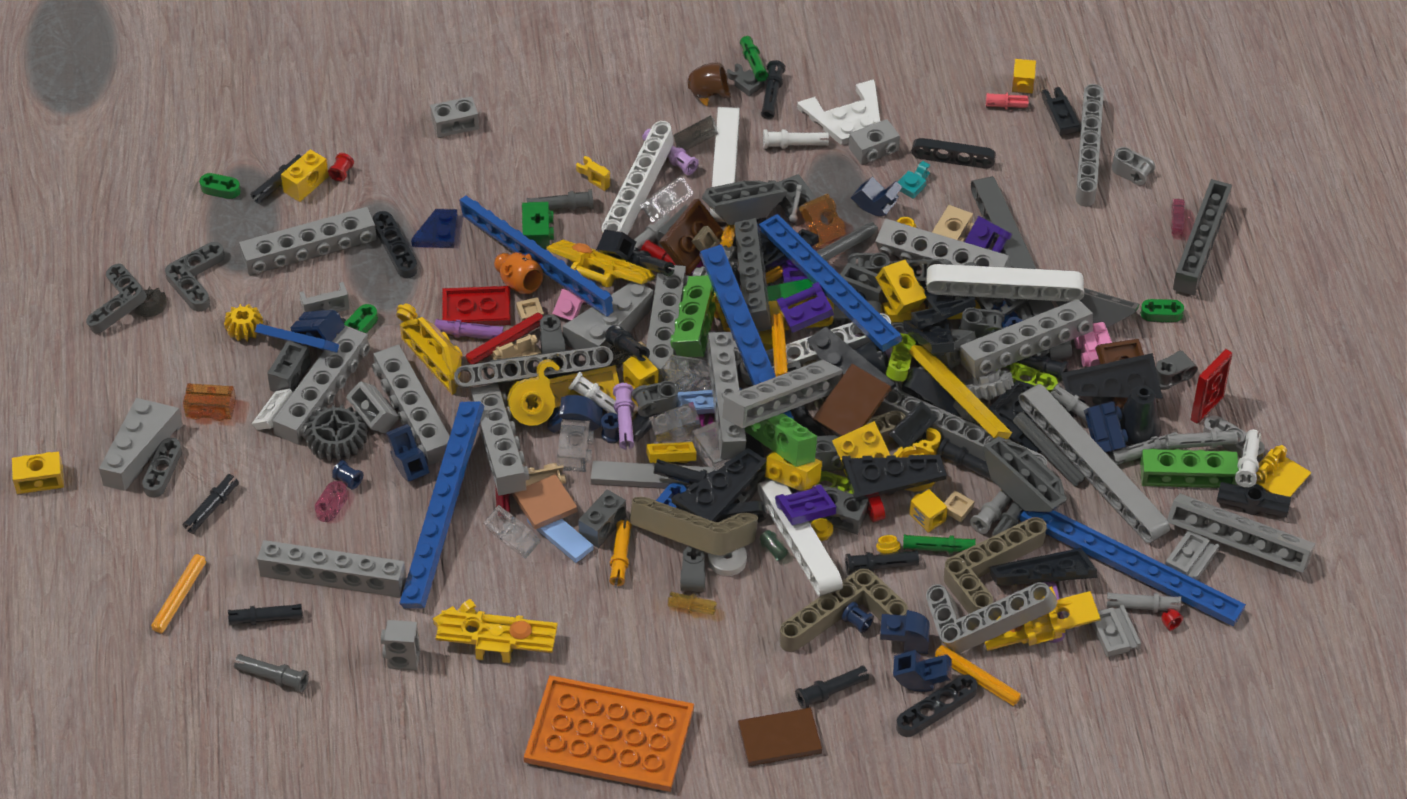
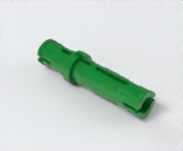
M750 36L742 37L740 45L743 49V56L748 60L755 79L760 82L766 80L768 72L759 56L760 51L758 47L754 45L753 39Z
M904 534L903 550L943 551L953 554V552L960 553L976 545V539L954 538L953 535H949V538Z

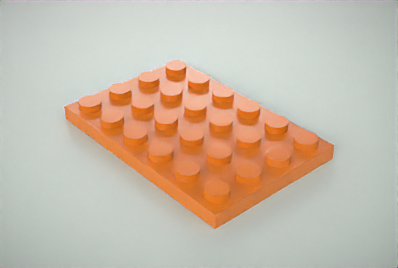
M549 675L523 757L524 763L671 792L692 719L694 703Z

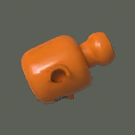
M518 252L512 254L502 253L495 258L494 267L496 271L500 273L503 283L521 294H530L540 287L543 280V270L541 265L532 259L531 254L524 255Z

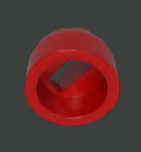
M1168 609V613L1163 612L1161 621L1168 630H1174L1182 623L1183 616L1175 609Z

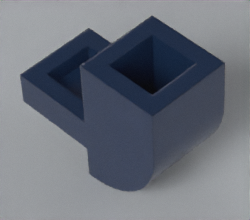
M872 176L858 187L851 196V199L862 210L875 216H885L899 198L897 193L902 186L895 181L884 188Z
M568 395L561 397L560 406L555 407L553 414L549 417L548 429L555 433L568 426H572L584 435L601 427L603 409L593 400L584 396Z
M408 424L386 432L392 450L390 451L391 456L404 479L409 482L430 473L424 453L417 448L411 427Z
M907 610L906 616L882 614L880 640L904 641V653L916 650L919 654H928L930 622L924 615Z
M916 650L894 655L893 677L909 690L918 692L934 691V684L951 680L952 659L946 654L925 660Z

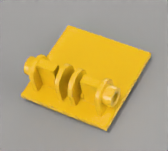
M875 421L832 440L841 462L842 456H851V458H862V456L886 458L887 455H890Z
M1276 446L1259 462V469L1255 473L1257 475L1255 484L1261 485L1267 492L1291 497L1309 477L1311 472L1287 458L1285 446Z

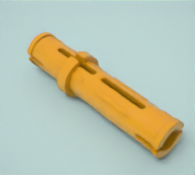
M624 520L616 523L614 551L610 559V566L612 568L609 582L614 586L616 578H618L617 586L624 585L625 570L629 565L627 555L632 524L626 521V526L623 528Z

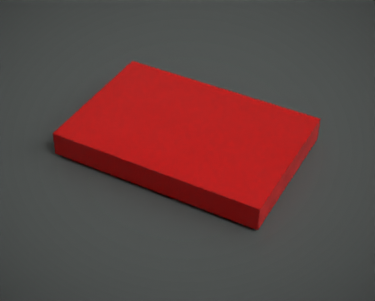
M510 287L442 288V320H461L464 323L489 326L511 325Z
M1227 349L1199 375L1190 419L1196 424L1224 398L1232 360V352Z

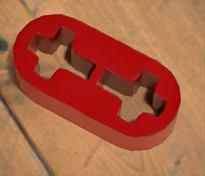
M880 496L868 498V514L872 522L886 518Z

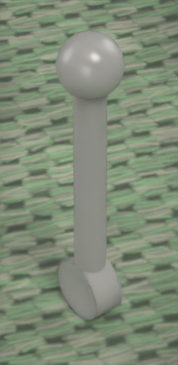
M797 185L793 211L789 216V220L792 223L798 219L796 213L802 185Z

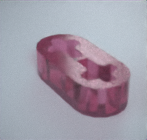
M1173 198L1171 234L1183 235L1184 199Z
M333 481L326 486L315 504V513L318 520L330 522L337 516L348 498L345 483Z

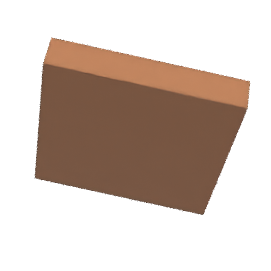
M556 474L526 486L527 490L513 493L515 500L535 530L577 512L576 504Z

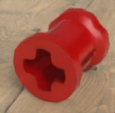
M338 153L335 158L336 162L333 166H330L328 173L333 180L343 182L347 177L348 169L353 167L354 160L346 153Z

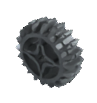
M333 404L332 408L329 409L324 406L322 412L316 410V416H310L309 422L306 423L307 429L304 435L307 446L311 449L313 455H318L321 460L327 457L329 462L333 458H336L339 462L343 457L349 460L350 454L357 456L358 450H363L364 443H367L368 427L366 422L357 411H354L352 406L345 409L343 404L340 407H336Z

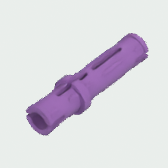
M435 320V326L441 332L454 335L456 338L467 336L493 339L504 332V327L464 323L461 320Z

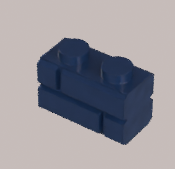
M335 310L304 312L298 318L299 321H296L290 328L291 332L332 342L336 338V334H339L345 326L338 312Z
M1109 402L1084 410L1090 436L1105 453L1126 447L1125 443L1128 442L1126 430L1121 429L1119 420L1122 419V414L1119 406L1115 407L1114 402Z

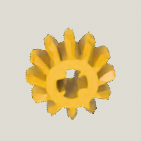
M239 304L238 308L231 307L230 312L226 313L224 326L230 338L235 337L237 341L243 338L248 341L249 337L256 338V326L263 323V318L257 307L252 308L250 304L243 307Z

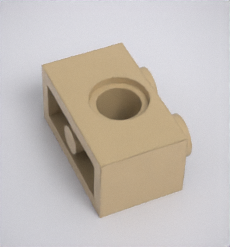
M948 205L932 233L965 242L967 235L974 225L972 223L973 213Z

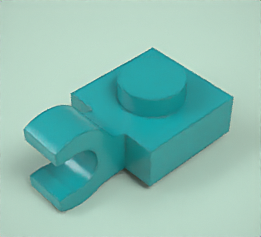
M922 161L915 173L908 171L898 181L902 186L900 192L914 199L926 187V178L930 174L927 169L930 167V164Z

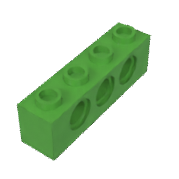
M708 275L689 276L687 285L683 288L684 297L682 302L679 303V316L675 319L674 335H671L670 339L671 347L675 349L678 358L702 357L705 354L708 333H710L716 310L714 289Z
M784 413L745 427V432L772 451H775L795 467L815 462L817 436Z
M1143 449L1140 461L1141 485L1219 488L1221 482L1237 485L1235 481L1236 472L1239 471L1237 452Z

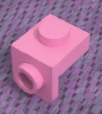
M562 289L552 314L571 321L578 316L582 303L586 304V302L571 291Z

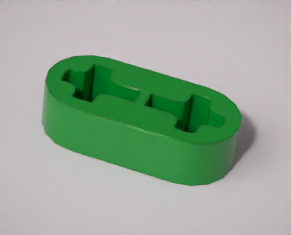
M207 173L202 175L199 180L201 191L207 195L234 199L241 192L239 181L233 177Z
M1147 299L1141 305L1140 315L1144 320L1150 322H1178L1183 317L1184 305L1180 301L1173 299Z
M371 304L361 305L344 325L353 329L358 327V331L367 333L378 321L376 307Z

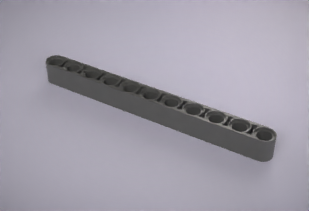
M991 176L972 180V195L982 217L1013 234L1010 240L1007 239L1000 253L1009 256L1011 268L1036 269L995 178ZM997 233L993 238L994 244L996 243L999 237V234ZM1030 300L1027 302L1033 317L1054 309L1052 301ZM1070 341L1050 348V352L1047 354L1054 361L1071 358L1072 346Z

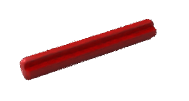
M537 312L465 355L468 363L471 365L477 364L492 355L496 347L514 342L540 327V320L543 315Z

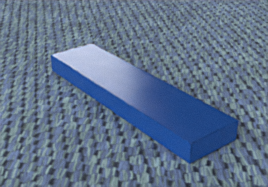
M257 324L255 332L336 353L339 348L338 343L263 324Z

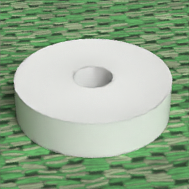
M744 547L726 555L708 553V563L715 573L722 576H733L745 568L747 553Z

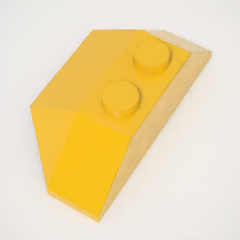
M423 317L401 323V339L452 395L455 394L458 385L455 383L454 374L462 366L461 358L463 357L459 347L453 346L445 332H441L434 324Z

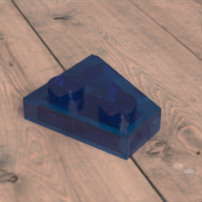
M435 209L412 237V247L454 248L458 210Z

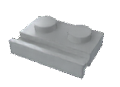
M1188 530L1166 560L1165 565L1198 580L1219 551L1220 545L1217 543L1214 545L1210 543L1209 539Z
M1120 605V608L1116 609L1112 607L1098 611L1101 620L1093 622L1092 626L1106 657L1130 652V649L1134 648L1140 649L1141 642L1124 605Z

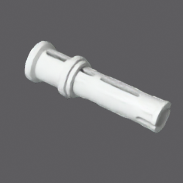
M764 129L763 148L779 146L785 149L788 145L828 146L829 140H820V138H829V133H788L785 129H782L781 132H768L767 129Z
M579 372L568 389L575 390L582 396L593 400L608 413H616L614 410L616 400L601 391L597 383L593 384Z
M1249 430L1246 433L1243 457L1239 459L1237 464L1239 471L1236 472L1235 481L1242 487H1251L1257 481L1255 473L1259 469L1257 456L1261 433L1258 434L1257 430Z

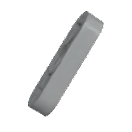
M1219 416L1207 417L1204 422L1203 433L1209 432V430H1216V432L1236 430L1240 439L1237 445L1222 446L1232 452H1237L1238 456L1243 457V444L1246 441V432ZM1261 441L1259 443L1257 461L1263 458L1265 446Z

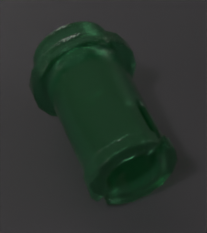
M767 530L759 538L761 541L760 545L766 547L775 559L779 561L788 554V549L776 538L777 534L775 532Z

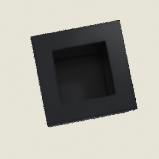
M604 230L596 250L629 262L637 242L623 232Z

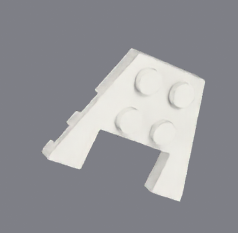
M874 80L856 84V92L861 101L828 111H823L815 97L797 102L798 110L801 113L805 112L808 114L812 122L819 123L823 127V131L828 132L829 136L840 145L849 143V133L880 122Z

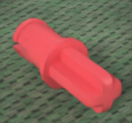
M1007 92L1006 94H986V107H1005V109L1007 107H1028V96L1008 95Z

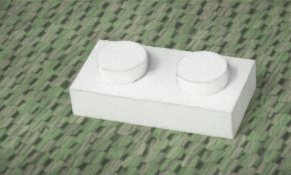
M290 389L275 391L252 422L256 430L273 428L272 420L293 393Z

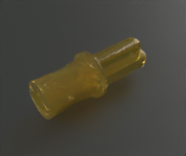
M671 591L669 595L672 598L668 597V607L688 610V613L694 611L714 615L717 609L715 601L698 598L695 594L688 596Z

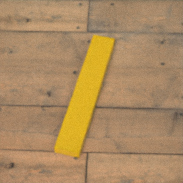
M913 345L909 350L910 354L993 438L1002 437L1009 439L1012 432L936 356L932 355L923 346Z

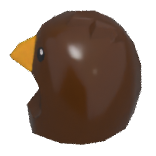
M721 63L704 64L690 73L687 81L688 89L705 106L708 105L712 95L719 94L724 99L731 98L727 74Z

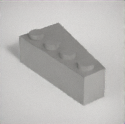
M636 282L627 284L611 295L614 312L606 317L594 307H591L563 325L565 345L574 350L606 346L612 351L615 346L610 345L606 341V330L612 325H618L630 333L651 311L653 306V289ZM600 351L596 354V360L601 363L608 355Z
M140 398L135 399L99 467L103 486L125 491L143 471V466L149 460H153L160 443L166 438H171L175 430L178 431L183 426L179 408Z

